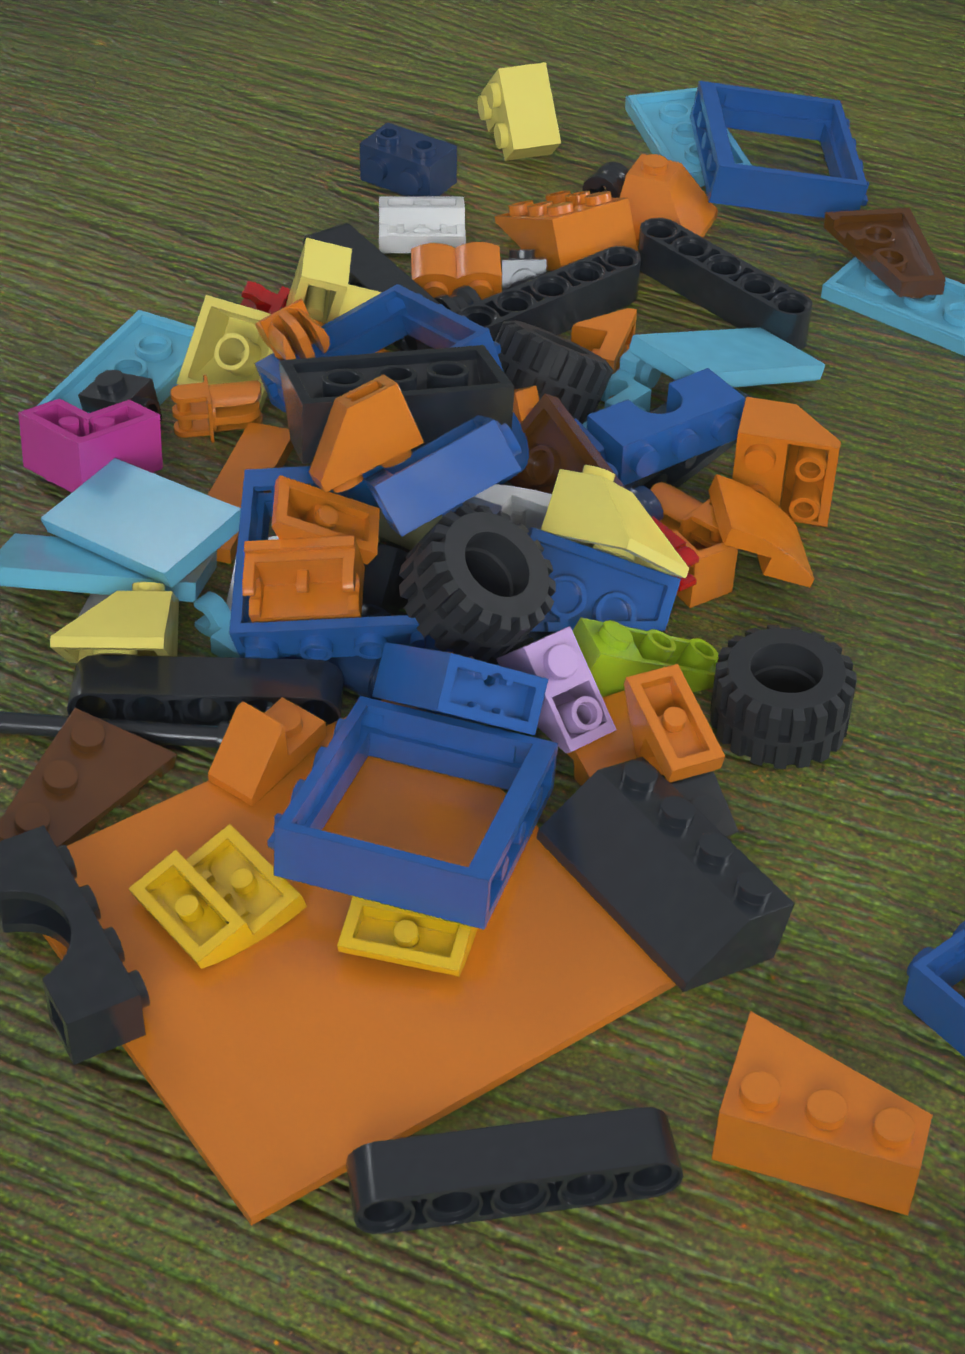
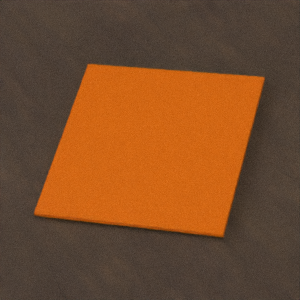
M381 700V701H383V702H388V703H392V704H396V705H400V706H404V707H409V708H413V709H417V710H421V711H426V710H422V709H418V708H414V707H410V706H406V705H402V704H398V703H394V702H390V701H386V700ZM337 721L326 726L327 737L253 807L208 780L67 846L77 870L75 881L79 887L84 885L90 886L101 914V919L98 920L103 929L110 926L114 928L124 951L125 962H122L127 972L137 970L140 973L149 994L150 1006L142 1008L146 1035L122 1046L251 1226L347 1172V1157L354 1149L371 1142L407 1138L676 986L666 973L536 838L539 830L537 825L517 862L485 930L477 928L472 947L460 977L338 952V941L353 896L290 879L286 880L301 894L307 907L272 934L242 952L201 969L140 904L128 888L175 850L185 859L189 858L229 824L274 867V849H270L267 844L268 839L274 832V816L277 813L283 814L289 806L297 781L299 779L306 780L312 771L318 749L322 746L327 747L333 739ZM368 756L322 831L469 867L506 793L499 787ZM43 935L60 960H62L68 949L56 939Z

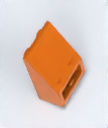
M570 190L558 191L545 195L546 201L533 203V200L510 204L508 205V213L494 216L496 224L521 249H535L536 257H544L546 259L547 271L556 270L614 246H625L636 251L638 250L629 198H612L610 191L590 194V191L570 193Z

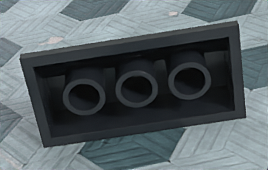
M484 345L279 360V371L290 438L302 464L312 465L334 400L383 374L398 383L424 441L423 444L411 449L412 452L477 415L494 419L501 425L506 423L512 431L514 385Z
M644 757L597 770L539 828L536 838L683 992L774 958L795 903Z

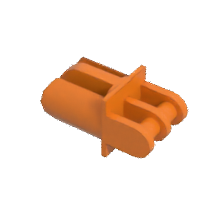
M302 299L255 323L262 340L279 360L296 359L295 354L301 359L316 358L311 346L312 344H315L324 354L330 346L329 336L310 317Z
M203 375L204 382L181 384L173 387L170 391L171 399L176 403L172 407V415L178 420L174 423L173 427L174 433L178 437L189 438L210 435L212 443L215 442L214 432L242 430L246 428L249 422L263 424V414L260 411L259 403L261 383L258 380L208 385L207 375Z
M663 482L653 485L651 491L657 497L663 509V519L660 521L671 531L677 530L697 550L722 543L711 499L703 503L672 485Z

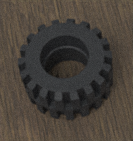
M504 321L495 340L501 346V353L498 354L503 371L514 385V389L537 386L539 400L544 394L559 398L574 419L576 418L581 424L587 421V415L596 411L614 371L606 360L567 339L521 321Z
M469 505L461 506L455 512L450 511L444 515L405 557L407 560L401 565L399 576L404 579L399 585L400 596L408 600V604L404 608L408 617L415 618L419 623L416 629L424 638L427 635L433 638L436 648L443 652L450 649L454 654L468 658L472 656L474 659L487 662L491 657L497 659L512 649L551 610L554 603L551 596L556 592V582L549 577L553 572L550 560L544 559L542 555L544 548L538 540L533 541L527 534L529 530L522 523L516 525L511 521L510 515L502 511L493 514L490 507L478 505L474 510Z
M767 625L765 630L755 627L746 630L745 637L736 635L730 639L728 647H722L718 654L710 708L712 728L717 729L716 736L722 744H731L730 751L738 757L746 755L751 758V763L760 766L763 763L774 764L775 769H786L787 765H795L797 768L809 767L811 760L821 763L829 758L830 751L837 752L843 744L844 737L847 735L857 681L856 672L852 671L853 662L849 656L841 655L842 648L838 644L824 641L825 636L815 631L807 633L802 631L803 628L791 626L790 629L780 628L779 625Z

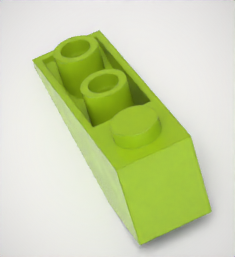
M580 618L573 629V634L602 697L624 691L626 677L675 664L679 665L692 692L713 688L718 652L711 644L702 639L693 638L688 640L669 636L655 629L645 631L625 627L611 620L601 622L586 618Z

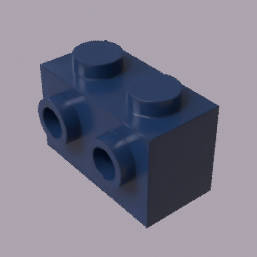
M387 122L360 143V180L404 196H441L457 183V145Z

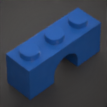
M706 368L669 383L666 413L655 414L646 412L627 399L587 415V430L605 448L606 462L615 466L618 472V479L623 485H627L736 440L745 397L712 370Z

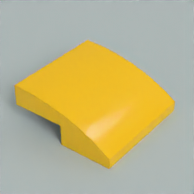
M231 824L227 825L187 859L177 850L173 851L128 888L140 904L201 969L242 952L272 934L307 907L301 894L285 878L274 876V867Z
M353 896L337 948L338 952L460 977L472 947L477 928Z

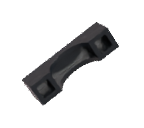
M43 825L0 841V926L4 933L34 932L47 935L56 939L68 949L61 962L42 981L49 1019L73 1065L145 1036L142 1008L150 1006V998L140 973L137 970L127 972L122 963L125 962L124 951L114 928L110 926L103 929L98 920L101 919V914L90 886L84 885L79 887L75 881L77 870L69 849L65 844L56 847Z

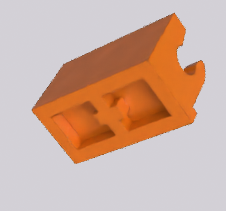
M355 535L245 541L242 590L243 596H250L249 617L252 623L361 617L365 566Z

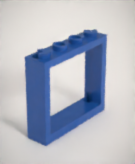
M699 81L690 120L709 203L825 218V212L860 210L861 206H866L868 202L866 193L870 183L865 179L863 161L858 157L856 139L852 138L849 129L850 121L846 119L840 100ZM726 128L820 141L830 176L736 164Z
M399 284L321 326L330 340V346L325 354L315 344L311 345L316 358L376 353L406 335H410L434 349L484 345L503 371L498 354L501 353V346L492 340L487 327L484 328L469 320L466 316H461L445 308L442 304H437L423 297L420 293L417 294ZM272 353L254 364L271 404L286 413L279 371V359ZM295 354L296 359H301L297 354Z
M379 465L362 474L363 478L365 479L384 467ZM311 466L248 469L244 471L229 629L230 637L240 658L326 661L332 657L360 656L365 659H379L382 657L385 642L441 651L434 646L435 640L429 635L425 638L416 629L419 626L417 620L409 618L408 615L252 623L249 617L250 596H243L242 590L245 558L244 543L245 541L268 540L270 517L273 514L275 481L280 475L317 488L320 487L313 482L309 470ZM364 479L349 490L335 493L379 508ZM271 490L272 493H264L263 491ZM463 503L443 513L442 517L450 511L455 512L459 507L463 506ZM447 649L445 652H453V651L450 650V649Z
M360 696L346 719H338L333 739L329 745L318 749L312 771L306 780L299 779L292 792L290 804L283 814L277 813L274 816V832L267 841L268 847L274 849V876L485 930L553 791L558 743ZM368 756L508 789L469 867L322 831Z

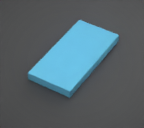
M697 88L626 96L625 110L651 153L662 155L667 160L682 163L700 187L705 186L690 120ZM726 128L734 162L736 164L752 166L728 128Z
M854 257L822 285L821 298L965 356V284L945 277L943 295H928L922 298L899 297L861 261Z
M138 310L38 405L61 399L82 410L78 394L88 387L99 374L106 370H118L126 374L151 378L159 405H161L170 396L171 389L178 385L176 383L195 327Z
M761 327L638 334L632 336L629 347L631 354L674 380L709 368L733 388L817 381V379H821L825 364Z
M114 458L40 519L47 532L172 588L239 532L241 508Z
M15 533L0 549V586L112 595L116 591H132L133 583H159L60 537ZM217 550L174 587L170 588L165 585V591H172L179 601H196L217 567Z

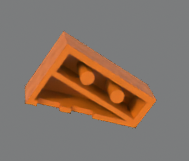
M750 1011L719 1110L712 1160L908 1216L933 1115Z

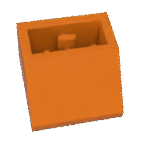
M746 397L738 429L732 479L766 496L777 504L793 522L827 527L841 441L797 404Z

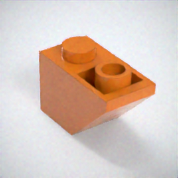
M383 374L334 400L309 470L313 482L325 493L330 490L338 493L355 487L364 479L362 474L379 465H382L384 468L398 465L411 457V449L424 443L397 382Z

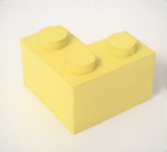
M546 62L498 68L481 92V96H478L477 105L480 119L482 121L486 120L488 133L494 132L496 146L498 149L503 150L504 160L551 155L561 144Z
M306 238L286 306L302 299L312 319L328 323L382 292L348 284L351 248Z

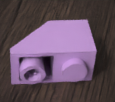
M570 626L497 658L499 666L549 679L537 727L553 742L558 743V747L566 754L617 730Z

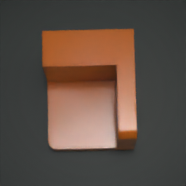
M673 530L676 535L686 542V546L693 549L699 556V563L690 566L688 571L697 579L696 585L681 592L677 591L676 595L689 608L731 593L738 549L723 545L722 542L697 550L677 530Z

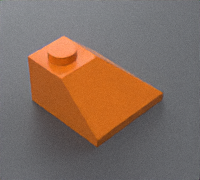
M658 154L640 155L626 174L619 197L629 198L637 246H639L640 226L645 220L651 218L669 219L703 238L718 214V209L713 203L708 202L707 195L684 165L680 162L667 160V158Z

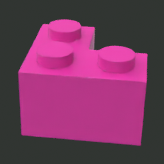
M56 399L18 412L23 466L71 493L114 458L151 473L163 469L160 414L131 400L87 413L61 399Z

